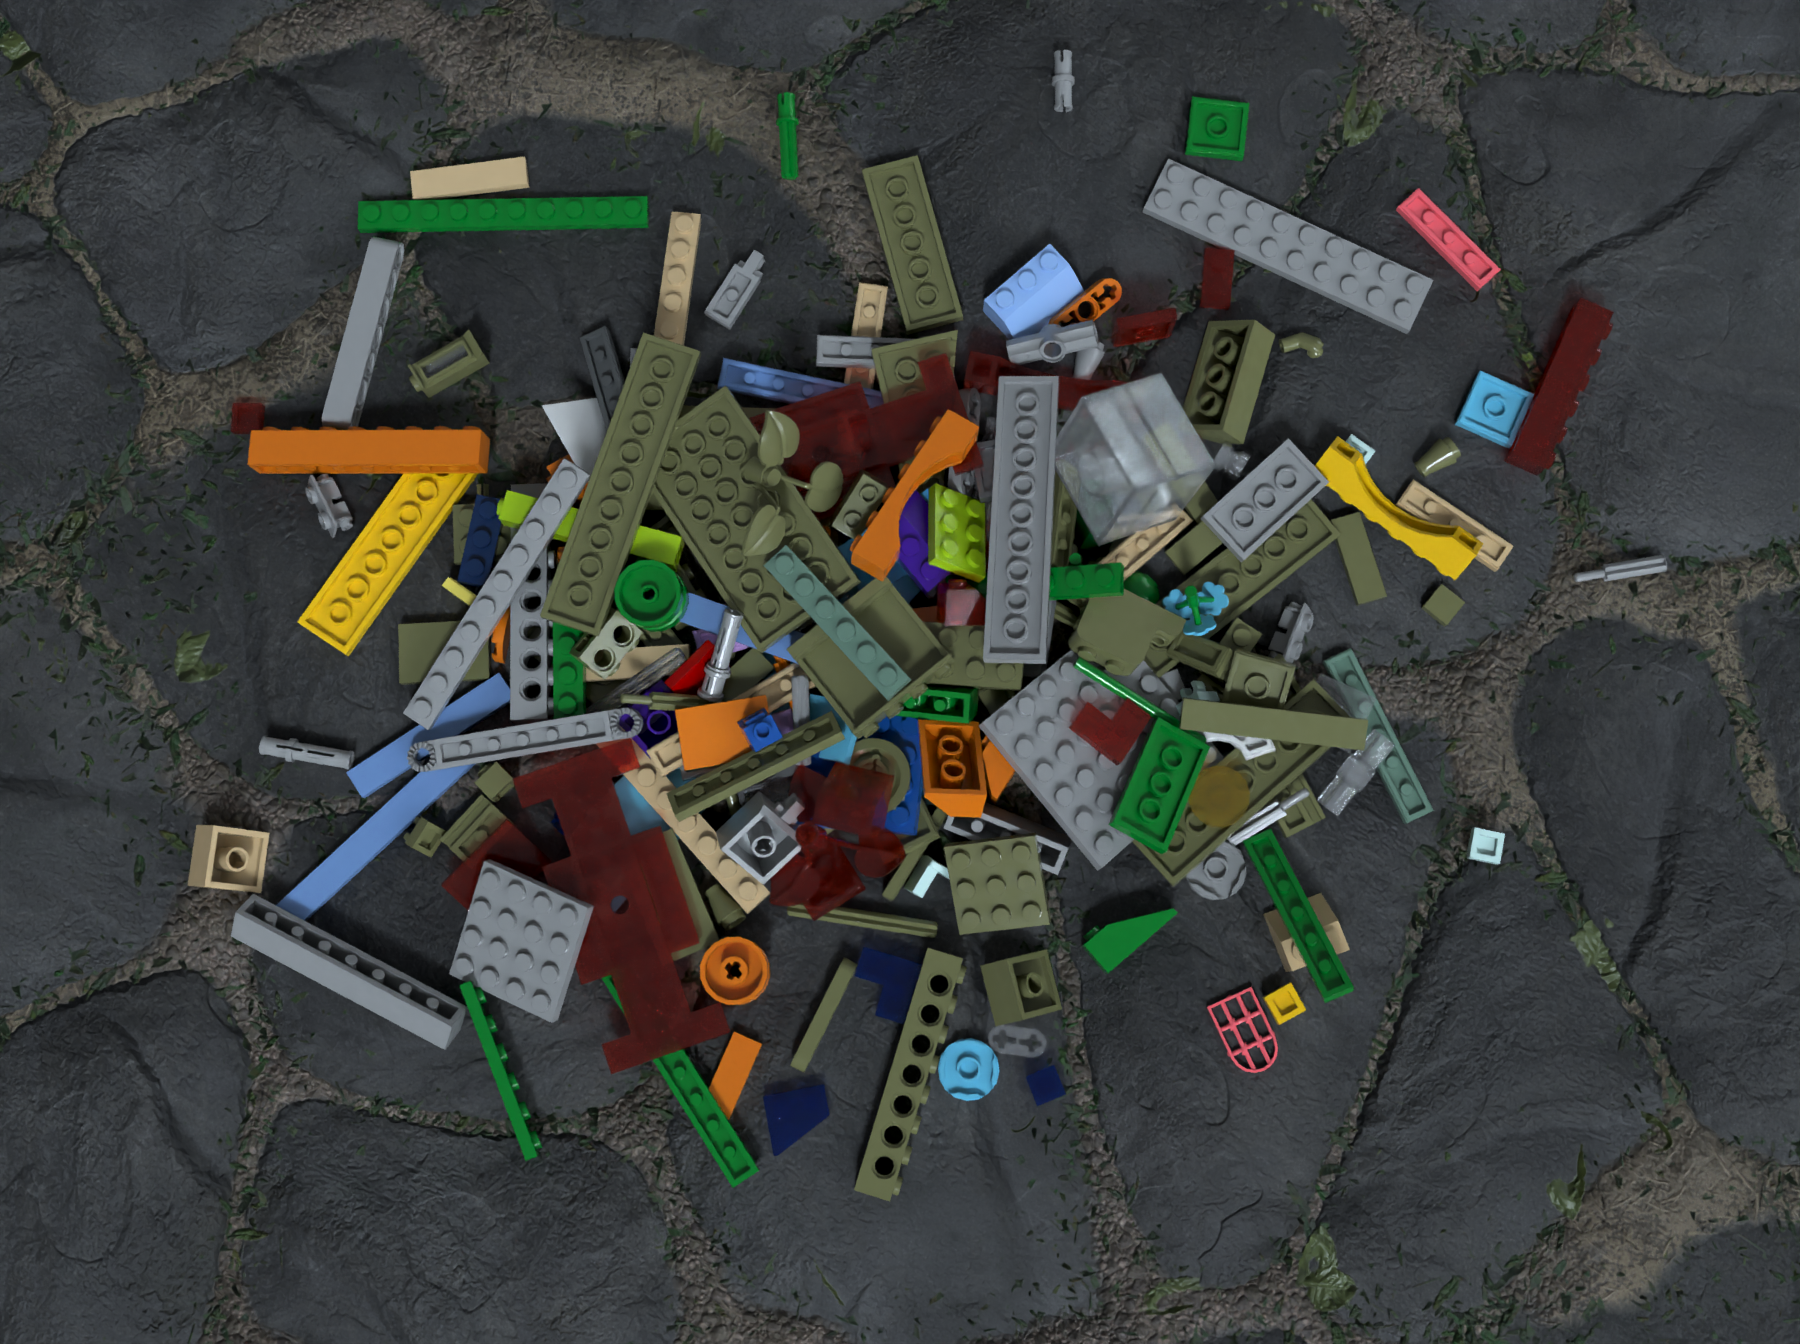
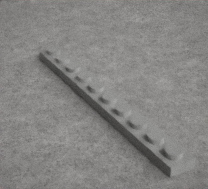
M566 458L562 460L403 714L427 730L432 729L589 481L591 474Z

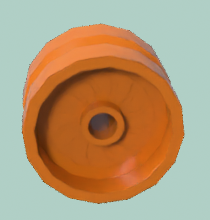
M725 937L714 942L704 953L700 964V979L705 991L716 1001L727 1005H745L756 1000L766 990L771 977L770 962L765 951L755 942L742 937ZM735 965L740 966L739 970L742 974L739 977L732 976L731 969Z

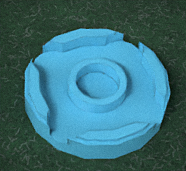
M972 1038L959 1039L948 1045L940 1056L938 1064L939 1080L944 1089L953 1097L965 1101L978 1100L987 1095L997 1083L999 1076L998 1059L993 1050L984 1042Z

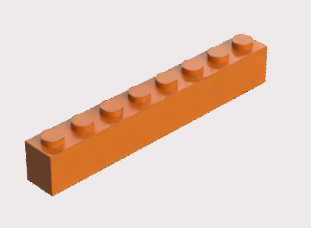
M326 426L320 427L319 430H309L304 427H292L291 430L263 427L262 430H251L247 465L259 474L488 473L490 439L480 428L475 426H465L463 430H452L445 426H436L434 430H423L416 426L405 427V430H394L386 426H379L376 430H366L356 426L348 427V430H337L336 428Z

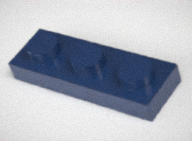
M476 495L457 580L459 583L483 587L492 573L503 525L498 519L499 515H497V506L500 500L498 498Z

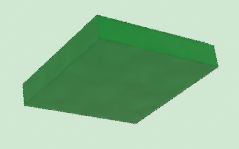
M1192 96L1185 155L1242 161L1244 158L1250 103Z

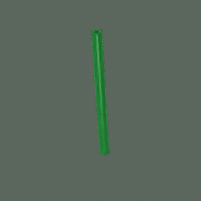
M1078 657L1074 662L1073 667L1152 718L1160 717L1179 728L1180 720L1081 657ZM1181 729L1198 740L1206 742V737L1199 732Z

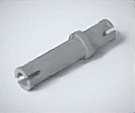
M263 736L259 745V753L261 755L282 757L288 762L299 760L345 768L347 770H350L354 763L355 755L353 751L300 743L298 739L294 738L283 740Z

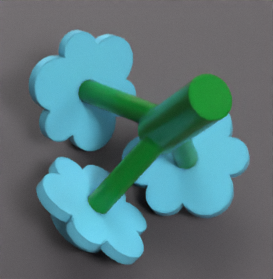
M1205 582L1202 586V592L1199 593L1195 586L1186 587L1185 595L1178 589L1171 590L1169 595L1162 599V605L1165 607L1164 609L1184 619L1190 618L1184 624L1183 633L1185 635L1202 636L1216 628V622L1212 615H1220L1221 609L1228 606L1229 598L1224 594L1225 589L1222 585Z

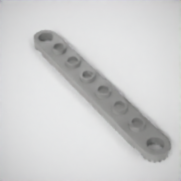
M625 707L415 743L407 752V759L409 761L408 764L415 771L427 772L632 738L642 730L643 718L636 709ZM624 714L630 715L635 721V725L628 732L622 730L619 724L620 718ZM421 748L426 749L431 754L430 762L427 765L420 764L417 759V753Z

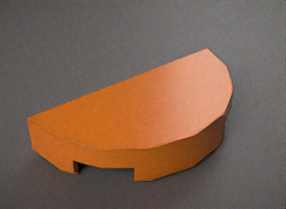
M510 606L492 635V642L496 643L492 658L495 662L504 664L510 641Z

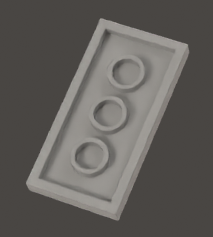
M1288 438L1200 519L1240 562H1243L1324 488L1329 481Z

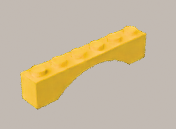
M1337 436L1315 465L1319 472L1329 481L1326 486L1337 492L1344 502L1353 504L1363 512L1368 520L1380 524L1391 537L1403 541L1411 547L1414 554L1427 559L1445 576H1450L1456 580L1477 556L1483 545L1481 541L1458 525H1441L1426 522L1396 507L1382 494L1373 482L1365 466L1362 453L1339 436Z

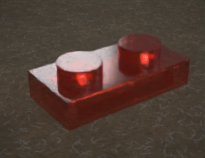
M1205 248L1199 307L1229 310L1235 250Z

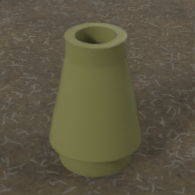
M1449 437L1443 440L1439 438L1414 465L1422 477L1425 478L1431 473L1457 463L1456 459L1461 456V453Z
M720 883L713 885L705 892L718 926H723L728 931L745 920L744 909L723 889Z

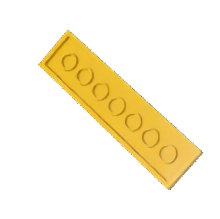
M479 473L403 474L297 623L349 657L450 515L453 505H457Z

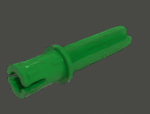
M784 92V98L781 93L777 95L778 119L776 120V125L779 126L781 176L785 180H794L799 175L796 126L799 124V120L796 118L795 112L796 97L795 94L790 92Z

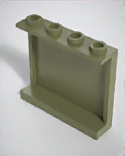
M887 576L883 582L877 578L873 579L842 605L911 679L889 701L818 624L786 649L858 739L862 736L868 738L874 734L880 727L878 725L879 722L887 716L891 719L899 714L904 708L902 705L911 697L913 699L920 697L927 691L928 687L926 685L934 678L940 680L952 670L950 665L955 662L896 590Z

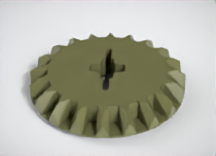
M867 738L855 742L850 764L835 763L832 774L834 793L842 806L860 817L874 818L876 816H885L891 810H896L900 802L905 800L907 791L910 790V779L912 777L910 764L905 754L896 745L887 740ZM876 769V775L880 780L879 782H873L872 786L868 787L869 782L865 779V776L871 775Z

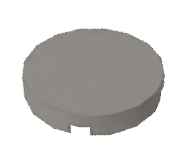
M1225 841L1186 876V880L1191 889L1200 897L1209 900L1226 899L1236 894L1244 884L1247 870L1243 855L1238 848Z

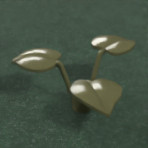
M772 410L765 411V422L758 442V457L749 459L744 469L745 477L755 482L754 488L759 490L770 503L762 505L751 519L741 554L744 556L761 555L773 551L781 543L785 534V518L778 515L780 507L764 487L775 486L782 480L809 489L805 497V504L816 512L830 509L838 501L842 492V471L837 464L830 461L820 463L813 470L810 483L781 474L777 465H782L784 458L794 455L798 448L800 433L797 425L791 418Z

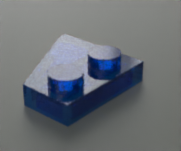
M824 1084L763 1096L774 1156L781 1154L830 1115Z

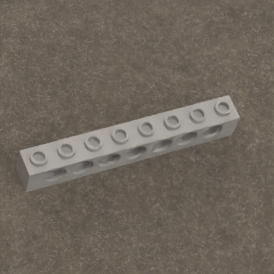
M547 483L511 485V491L539 498ZM511 528V541L519 529ZM552 539L533 568L541 569L539 578L528 580L527 577L510 604V720L515 725L552 720V715H554L552 697L553 667H551L553 656L551 627H553V622L540 617L553 581L552 568H556L557 565L556 551L552 550ZM541 598V604L538 608L534 610L528 609L527 606L531 599ZM534 626L541 627V633L537 638L528 639L527 633L530 628ZM533 656H540V665L537 668L529 669L527 666L529 659ZM532 686H541V693L538 697L528 698L527 693Z

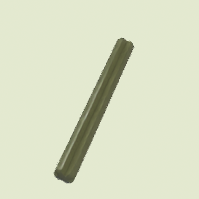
M794 899L789 900L787 914L794 917L934 938L937 935L938 924L935 921Z

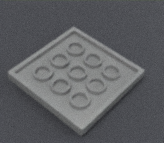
M491 859L485 860L449 974L465 982L472 981L475 987H481L483 991L551 1023L558 1021L594 906Z

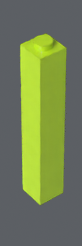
M507 490L505 498H501L497 506L498 519L504 526L519 529L538 498ZM573 507L570 509L552 539L567 542L579 509ZM640 526L628 559L635 561L655 560L666 564L673 571L677 572L685 543L682 536Z

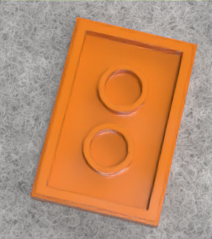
M766 695L674 709L684 771L726 764L752 751L737 722L762 708H765L769 713Z

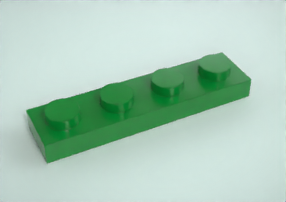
M553 622L554 719L586 714V667L569 652L583 636L584 632Z

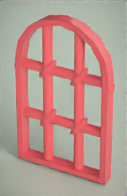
M1252 987L1236 994L1228 995L1225 999L1206 1007L1227 1050V1055L1238 1068L1245 1072L1257 1073L1265 1071L1272 1066L1278 1052L1275 1032L1271 1029ZM1250 991L1258 1008L1257 1011L1252 1013L1247 1011L1240 996ZM1235 997L1244 1014V1017L1237 1020L1232 1018L1225 1002ZM1220 1004L1229 1021V1024L1222 1027L1219 1026L1211 1009ZM1261 1015L1269 1034L1264 1037L1262 1035L1259 1036L1251 1018ZM1243 1022L1248 1023L1256 1041L1249 1044L1243 1042L1236 1025ZM1228 1029L1230 1031L1233 1030L1240 1045V1048L1232 1052L1222 1033ZM1272 1039L1274 1045L1271 1059L1263 1045V1042ZM1255 1046L1260 1048L1267 1062L1264 1067L1256 1069L1248 1052V1049ZM1240 1053L1245 1055L1251 1069L1241 1066L1234 1056Z

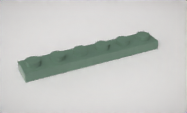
M787 545L763 565L888 701L911 681L907 674Z

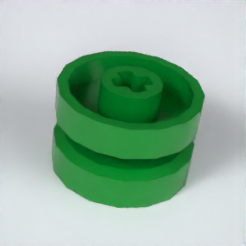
M639 560L627 566L619 575L614 588L615 603L620 614L632 624L650 632L665 631L675 626L684 617L689 604L688 589L684 580L666 564L655 560ZM654 595V597L651 600H648L649 596Z

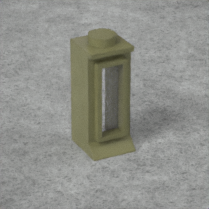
M468 329L462 337L412 365L409 364L408 367L413 375L408 378L417 392L422 390L430 398L488 365L489 361Z

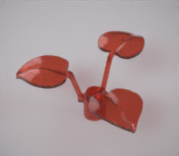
M803 765L798 766L790 784L788 797L795 793L802 799L805 805V809L797 816L799 822L805 823L798 826L795 838L797 843L802 846L801 851L804 852L806 861L802 856L796 854L771 878V894L769 899L771 904L795 906L808 901L815 895L820 886L821 877L816 869L810 867L813 861L809 850H819L826 843L858 850L854 858L855 865L863 875L871 878H879L889 874L904 861L906 853L902 842L893 832L881 826L864 828L859 834V844L827 836L826 830L816 825V823L819 821L818 815H825L834 807L836 795L833 790V784L826 776Z

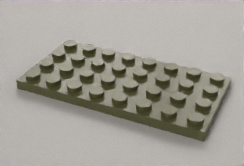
M724 386L677 421L652 493L729 608L744 614L741 626L757 650L763 653L811 618L763 566L785 545L793 551L836 599L857 586L861 581L814 512L806 506L805 499L796 486L782 480L775 486L764 487L779 505L780 512L778 515L784 517L786 521L785 534L781 543L776 549L766 554L753 556L741 554L743 542L753 515L762 505L770 503L759 490L754 488L755 482L748 480L744 474L745 465L752 457H758L760 434L729 388ZM777 465L781 474L788 476L783 467Z

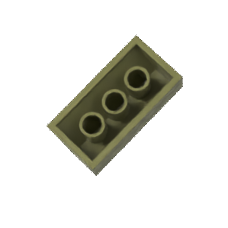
M1256 320L1209 321L1177 430L1220 444H1244L1275 334Z

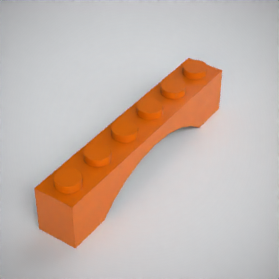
M949 409L942 418L936 417L929 430L931 435L927 441L922 439L914 451V456L916 457L911 465L906 463L898 475L900 481L895 488L890 487L882 499L884 505L879 512L873 511L866 523L868 529L863 536L858 534L851 544V564L882 582L899 558L901 547L899 521L911 495L932 475L947 467L962 463L977 440L979 426Z

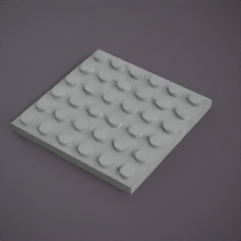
M1070 650L983 721L979 727L1098 871L1134 840L1108 824L1154 718L1075 669L1073 664L1079 656ZM1144 660L1128 676L1114 675L1108 672L1105 667L1093 661H1087L1180 720V715L1176 708L1179 702ZM1205 742V744L1210 746V749L1195 785L1224 759L1212 742Z

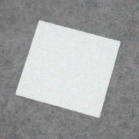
M597 398L542 405L574 464L592 474L607 433Z

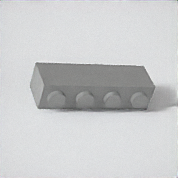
M986 802L981 818L950 817L948 815L944 829L970 840L1036 832L1042 869L1056 875L1059 874L1072 841L1068 835Z

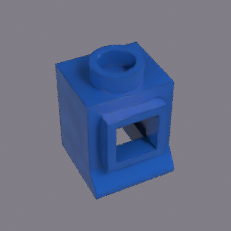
M765 708L737 722L749 746L755 752L783 738L772 715Z

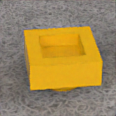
M1291 982L1262 997L1277 1025L1306 1011Z

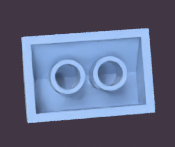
M1048 244L984 299L983 312L1011 340L1040 333L1041 329L1048 325L1050 319L1082 294L1084 289L1070 264L1051 244Z

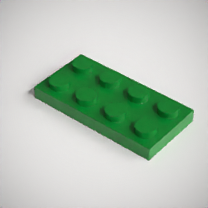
M1160 717L1154 719L1108 825L1160 854L1167 852L1210 746Z

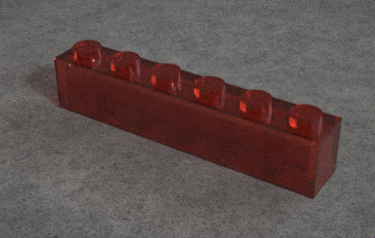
M1580 298L1572 306L1513 445L1506 455L1505 462L1536 476L1545 468L1550 469L1557 453L1553 452L1555 445L1562 442L1568 430V427L1564 426L1568 416L1572 417L1578 408L1579 401L1576 400L1579 390L1583 392L1590 380L1591 375L1587 374L1590 365L1594 366L1601 355L1602 349L1598 348L1602 339L1606 340L1612 330L1613 324L1610 323V319L1614 313L1613 311L1583 298Z

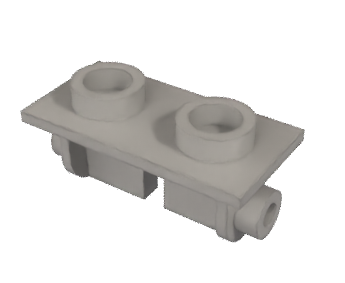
M312 474L305 488L307 498L311 504H316L319 511L318 519L324 530L328 529L331 537L334 538L337 528L341 527L342 531L353 527V517L344 501L333 504L332 501L341 498L340 491L333 477H329L328 474H322L317 477L318 481H316Z
M1290 602L1289 606H1285L1278 627L1286 629L1287 633L1275 631L1268 647L1270 652L1268 657L1275 658L1280 653L1288 663H1293L1294 659L1297 660L1303 647L1301 641L1305 632L1308 633L1314 620L1313 613L1306 603L1303 604V607L1295 602Z

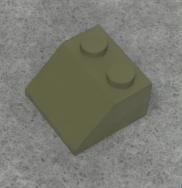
M1047 949L980 966L995 1026L1062 1010Z

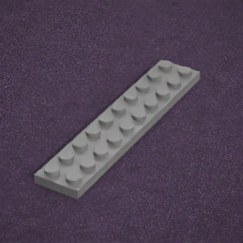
M1171 159L1167 160L1143 209V213L1405 334H1408L1433 282L1432 279Z
M999 376L983 649L984 663L1046 664L1059 376Z

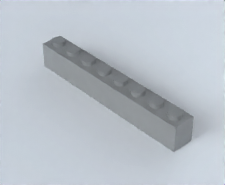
M252 894L235 912L231 937L432 1044L446 1050L461 1030L467 1006L265 899Z

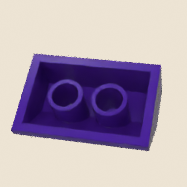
M916 490L907 501L900 517L899 538L901 547L897 562L925 595L952 572L928 564L929 505Z

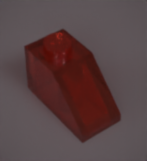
M949 579L948 583H938L936 619L944 626L985 625L986 599L974 587L969 585L967 580Z

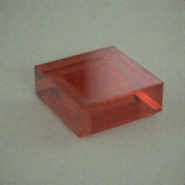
M233 403L231 432L233 434H251V430H262L264 427L265 406L262 403Z

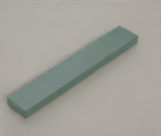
M1349 648L1324 660L1322 663L1349 716L1368 720L1365 748L1403 823L1407 824L1434 811L1352 649Z

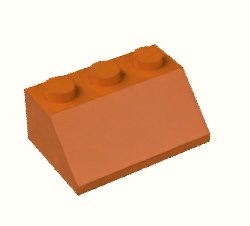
M918 719L924 797L950 817L981 818L987 790L979 722L971 721L968 724Z

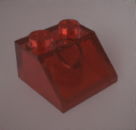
M836 762L818 792L812 823L866 837L882 836L895 775Z

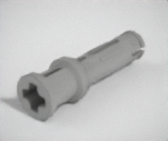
M728 608L724 611L711 661L705 664L704 671L706 674L702 687H699L697 695L705 700L712 702L723 701L724 694L722 691L726 678H729L731 674V668L729 667L730 658L744 616L738 610Z

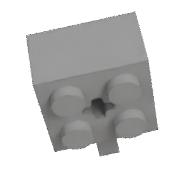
M758 791L716 831L720 849L764 885L803 848L806 842L802 827L796 824L798 821L797 816L805 809L802 799L795 793H792L783 802H776L774 804L763 793Z

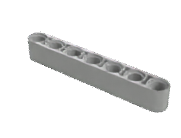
M374 236L369 241L323 409V427L348 430V427H358L404 257V244L402 242Z

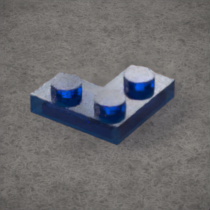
M863 947L855 977L884 985L875 1015L905 1024L922 964Z

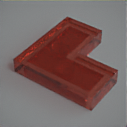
M1129 698L1122 702L1112 719H1109L1087 702L1068 728L1115 765H1119L1152 716Z

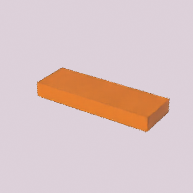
M735 1031L709 1087L728 1120H730L763 1045Z

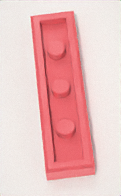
M1419 188L1397 207L1396 211L1477 292L1501 270Z

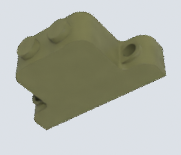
M1124 589L1123 596L1067 599L1080 609L1079 616L1068 639L1069 647L1082 659L1090 662L1093 661L1105 667L1108 672L1114 675L1128 676L1132 674L1144 660L1150 643L1160 647L1170 645L1180 634L1186 622V619Z

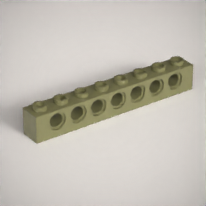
M927 948L856 1181L855 1191L889 1202L892 1194L899 1195L903 1177L898 1176L901 1164L908 1165L913 1148L907 1145L910 1133L917 1135L922 1118L916 1115L920 1103L926 1105L931 1086L925 1085L929 1073L935 1074L940 1058V1056L934 1055L938 1043L944 1044L949 1026L943 1025L947 1013L953 1014L958 999V996L952 995L955 984H962L967 969L966 966L961 965L963 958ZM936 975H942L948 980V988L943 993H936L930 987V981ZM926 1005H934L939 1010V1018L934 1023H927L921 1017V1011ZM917 1035H925L930 1040V1048L924 1053H918L912 1047V1040ZM908 1065H916L921 1070V1077L915 1083H909L903 1077V1070ZM900 1095L908 1096L912 1101V1107L906 1113H900L894 1107V1100ZM890 1126H898L903 1132L902 1139L897 1143H890L885 1138V1130ZM882 1156L889 1157L893 1161V1169L885 1174L879 1172L875 1165L878 1158Z

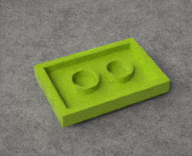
M937 483L929 488L928 564L978 583L986 577L984 502L980 503L977 499Z

